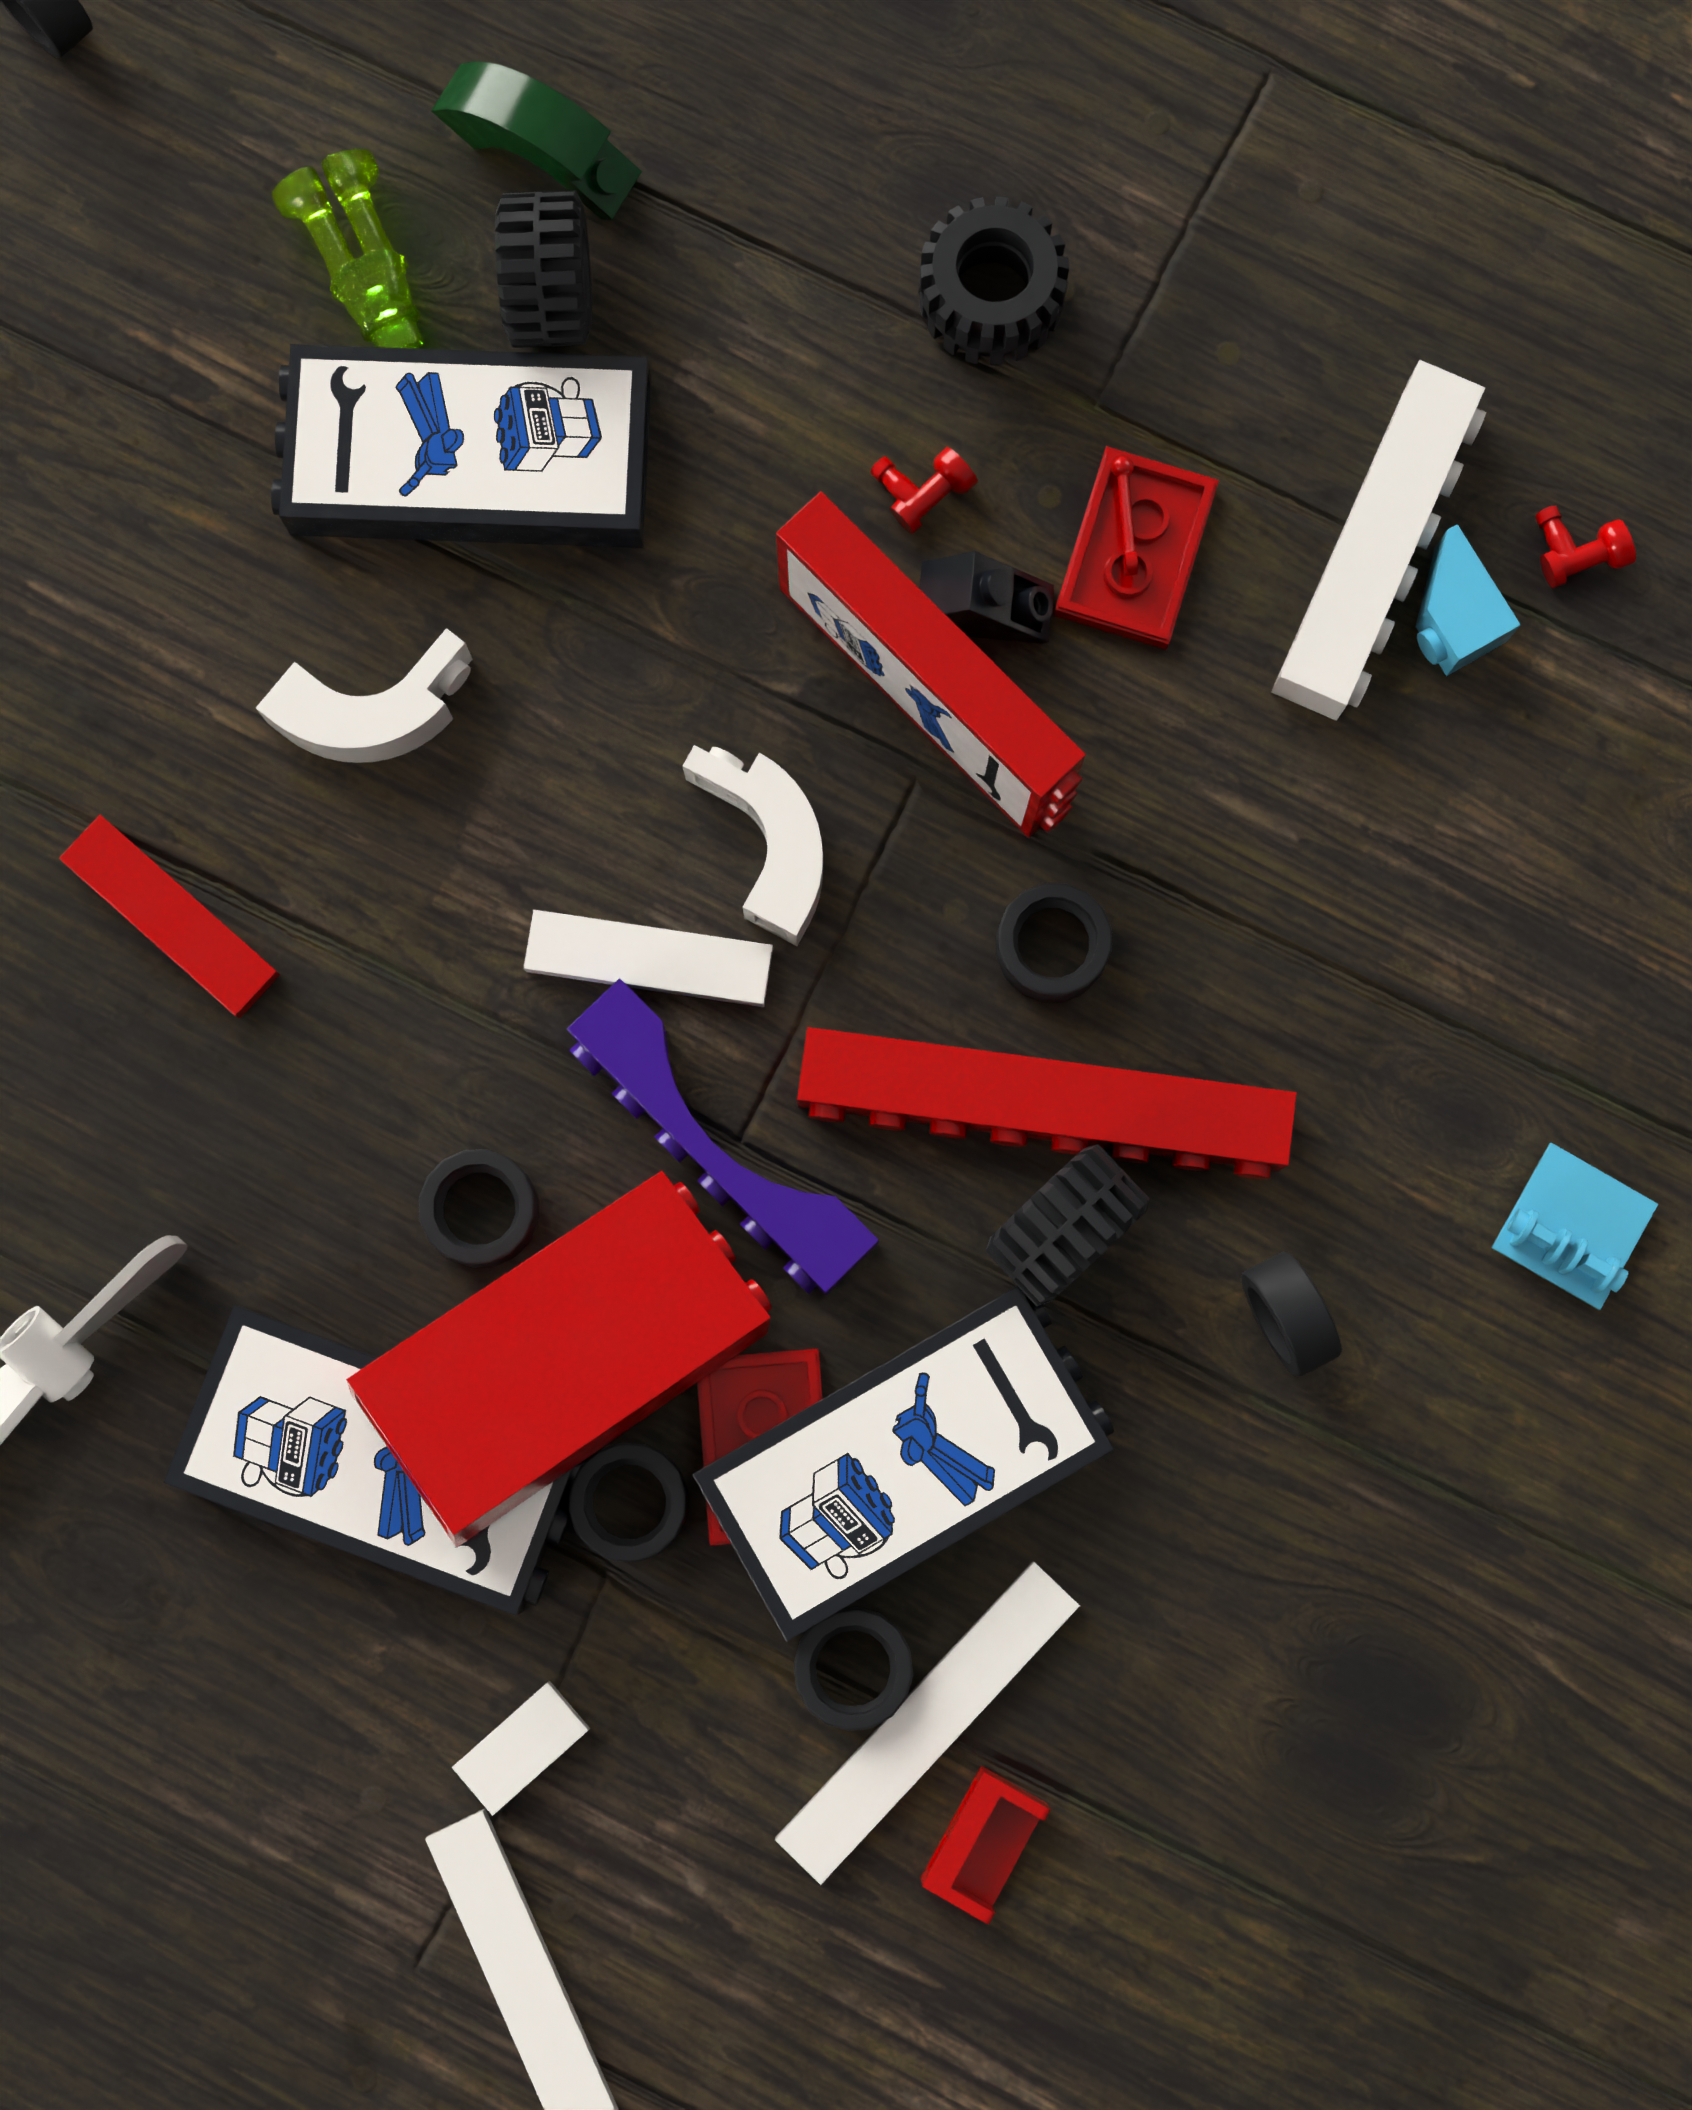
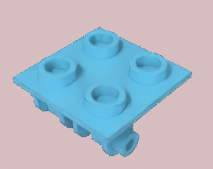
M1549 1143L1491 1248L1594 1308L1601 1310L1610 1291L1617 1292L1624 1284L1628 1271L1623 1268L1656 1210L1658 1203L1555 1144Z

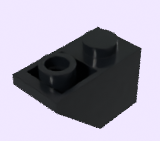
M976 551L922 562L919 589L968 637L1038 644L1049 642L1051 614L1053 611V584Z

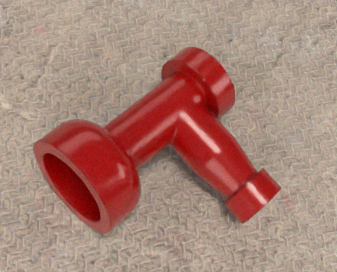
M945 447L935 457L933 466L936 473L920 488L906 475L895 468L896 465L887 456L879 459L870 471V474L878 482H883L890 494L897 500L889 509L896 520L911 534H914L922 526L920 519L949 492L953 491L958 494H964L978 483V479L969 465L949 447Z
M1557 506L1544 508L1535 515V519L1539 527L1543 529L1546 542L1550 548V552L1541 555L1540 562L1543 574L1552 588L1566 584L1568 576L1606 562L1612 568L1620 569L1634 564L1636 561L1633 539L1627 526L1621 519H1616L1602 525L1598 531L1597 540L1576 548L1569 531L1561 522L1562 516Z

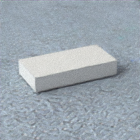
M549 1681L452 1768L493 1816L590 1728Z

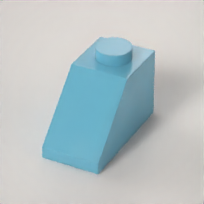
M1458 524L1445 532L1434 549L1415 626L1419 632L1417 634V641L1422 653L1433 665L1439 664L1446 676L1506 643L1521 625Z

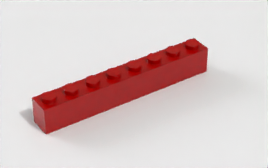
M807 1027L797 1103L798 1107L809 1108V1118L826 1122L842 1123L845 1121V1113L869 1116V1126L886 1130L904 1131L906 1121L929 1124V1134L935 1136L965 1139L967 1130L991 1133L990 1142L1014 1147H1026L1027 1139L1034 1138L1052 1141V1151L1077 1155L1088 1146L1098 1144L1101 1148L1113 1149L1112 1159L1119 1161L1148 1163L1149 1154L1173 1157L1172 1166L1179 1169L1209 1171L1210 1162L1234 1165L1233 1175L1239 1177L1270 1179L1271 1170L1280 1171L1289 1164L1297 1092Z

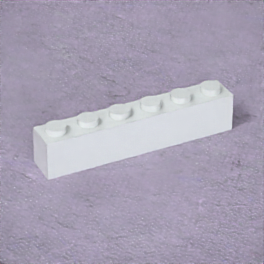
M1422 360L1418 361L1398 402L1271 693L1336 721L1347 704L1356 708L1359 706L1372 677L1371 674L1362 671L1371 651L1379 655L1382 653L1395 624V621L1385 618L1393 599L1401 602L1405 600L1416 577L1418 569L1408 565L1416 546L1427 549L1441 519V516L1432 513L1439 494L1446 497L1450 496L1464 464L1454 460L1462 442L1470 446L1472 445L1485 418L1486 412L1477 408L1485 387Z

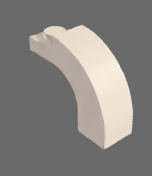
M446 628L402 681L382 693L370 696H349L338 693L322 684L294 662L256 709L270 726L297 746L327 759L354 763L387 760L422 746L440 733L453 720L446 704L440 698L444 693L449 696L454 694L463 685L471 671V667L468 664L473 659L465 642Z
M694 745L683 764L685 779L747 813L760 827L767 842L766 862L756 884L743 905L744 918L798 946L816 911L823 881L822 840L818 822L810 803L790 775L763 754L759 753L749 772L746 773L741 770L744 765L743 762L731 753L718 747H712L708 753Z

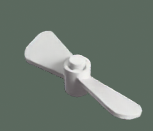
M167 1235L148 1245L64 1328L43 1309L35 1306L21 1315L0 1338V1359L6 1363V1365L0 1368V1445L41 1396L49 1402H55L62 1397L70 1401L88 1386L94 1376V1373L90 1370L94 1356L81 1343L170 1269L187 1250L188 1246L178 1236Z

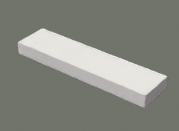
M533 910L524 970L529 973L613 985L620 978L630 988L764 1007L773 945Z

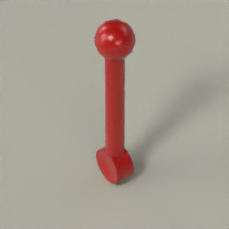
M1120 455L1113 459L1110 468L1112 474L1117 477L1124 575L1132 576L1138 574V558L1135 551L1129 476L1134 470V464L1128 456Z

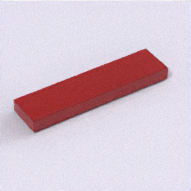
M101 814L59 857L65 865L237 1018L240 1019L281 975Z

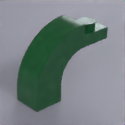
M482 61L461 63L431 110L433 114L473 149L500 148L515 153L537 165L568 191L575 190L582 203L601 220L614 218L642 173L634 163L607 140L611 131L586 110L544 83L499 64Z

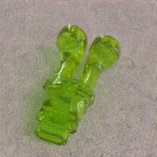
M368 149L345 150L329 155L321 163L327 181L340 201L363 250L364 255L360 258L354 259L345 241L316 169L310 166L302 167L288 175L272 191L271 198L274 205L284 218L289 220L302 219L309 229L332 279L330 291L333 294V298L344 304L353 320L360 327L364 341L373 342L375 347L414 349L421 347L424 344V340L416 325L420 315L412 303V296L406 278L408 264L405 262L404 256L393 249L379 221L369 189L377 182L379 177L378 165L373 153Z

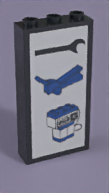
M290 344L289 365H281L279 371L281 401L287 402L285 422H277L275 430L276 454L278 458H283L282 479H274L271 489L273 514L279 515L290 536L626 548L644 547L651 373L648 357Z
M1018 1286L692 1474L786 1642L1114 1450L1107 1436L1114 1433V1428L1109 1418L1096 1400L1087 1404L1075 1383L1083 1378L1076 1361L1065 1346L1056 1350L1044 1328L1052 1324L1044 1306H1036L1027 1295L1023 1294Z
M233 1306L165 1477V1484L515 1616L523 1613L526 1603L537 1606L549 1576V1570L541 1568V1563L548 1545L552 1544L559 1547L571 1517L569 1510L564 1509L563 1505L579 1468L591 1456L456 1548L350 1393L346 1379L379 1357L248 1308Z

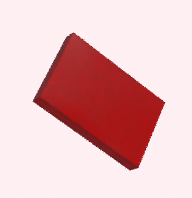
M1106 446L1053 616L1167 650L1219 480ZM1120 455L1128 456L1134 464V470L1129 476L1135 551L1138 558V574L1132 576L1124 575L1117 477L1112 474L1110 468L1113 459Z
M819 1349L736 1355L697 1382L704 1467L823 1399ZM706 1500L710 1546L731 1544Z

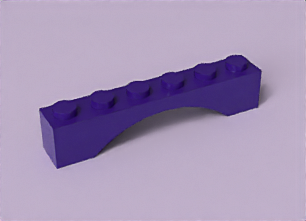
M620 978L567 1028L571 1037L577 1042L569 1050L572 1055L594 1077L603 1069L619 1085L611 1094L636 1120L644 1112L651 1117L661 1128L654 1138L676 1161L680 1163L688 1155L705 1172L697 1179V1182L722 1207L731 1199L747 1215L740 1223L741 1227L764 1250L774 1243L790 1259L783 1269L807 1294L817 1286L827 1296L878 1245L879 1240L836 1196L805 1193L770 1182L739 1165L710 1140L691 1116L677 1089L669 1061L667 1034L663 1021Z

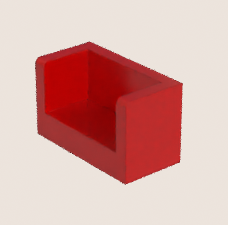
M981 1765L920 1877L922 1887L989 1925L995 1915L993 1905L1038 1821L1040 1819L1046 1820L1051 1811L1050 1807L1045 1801Z

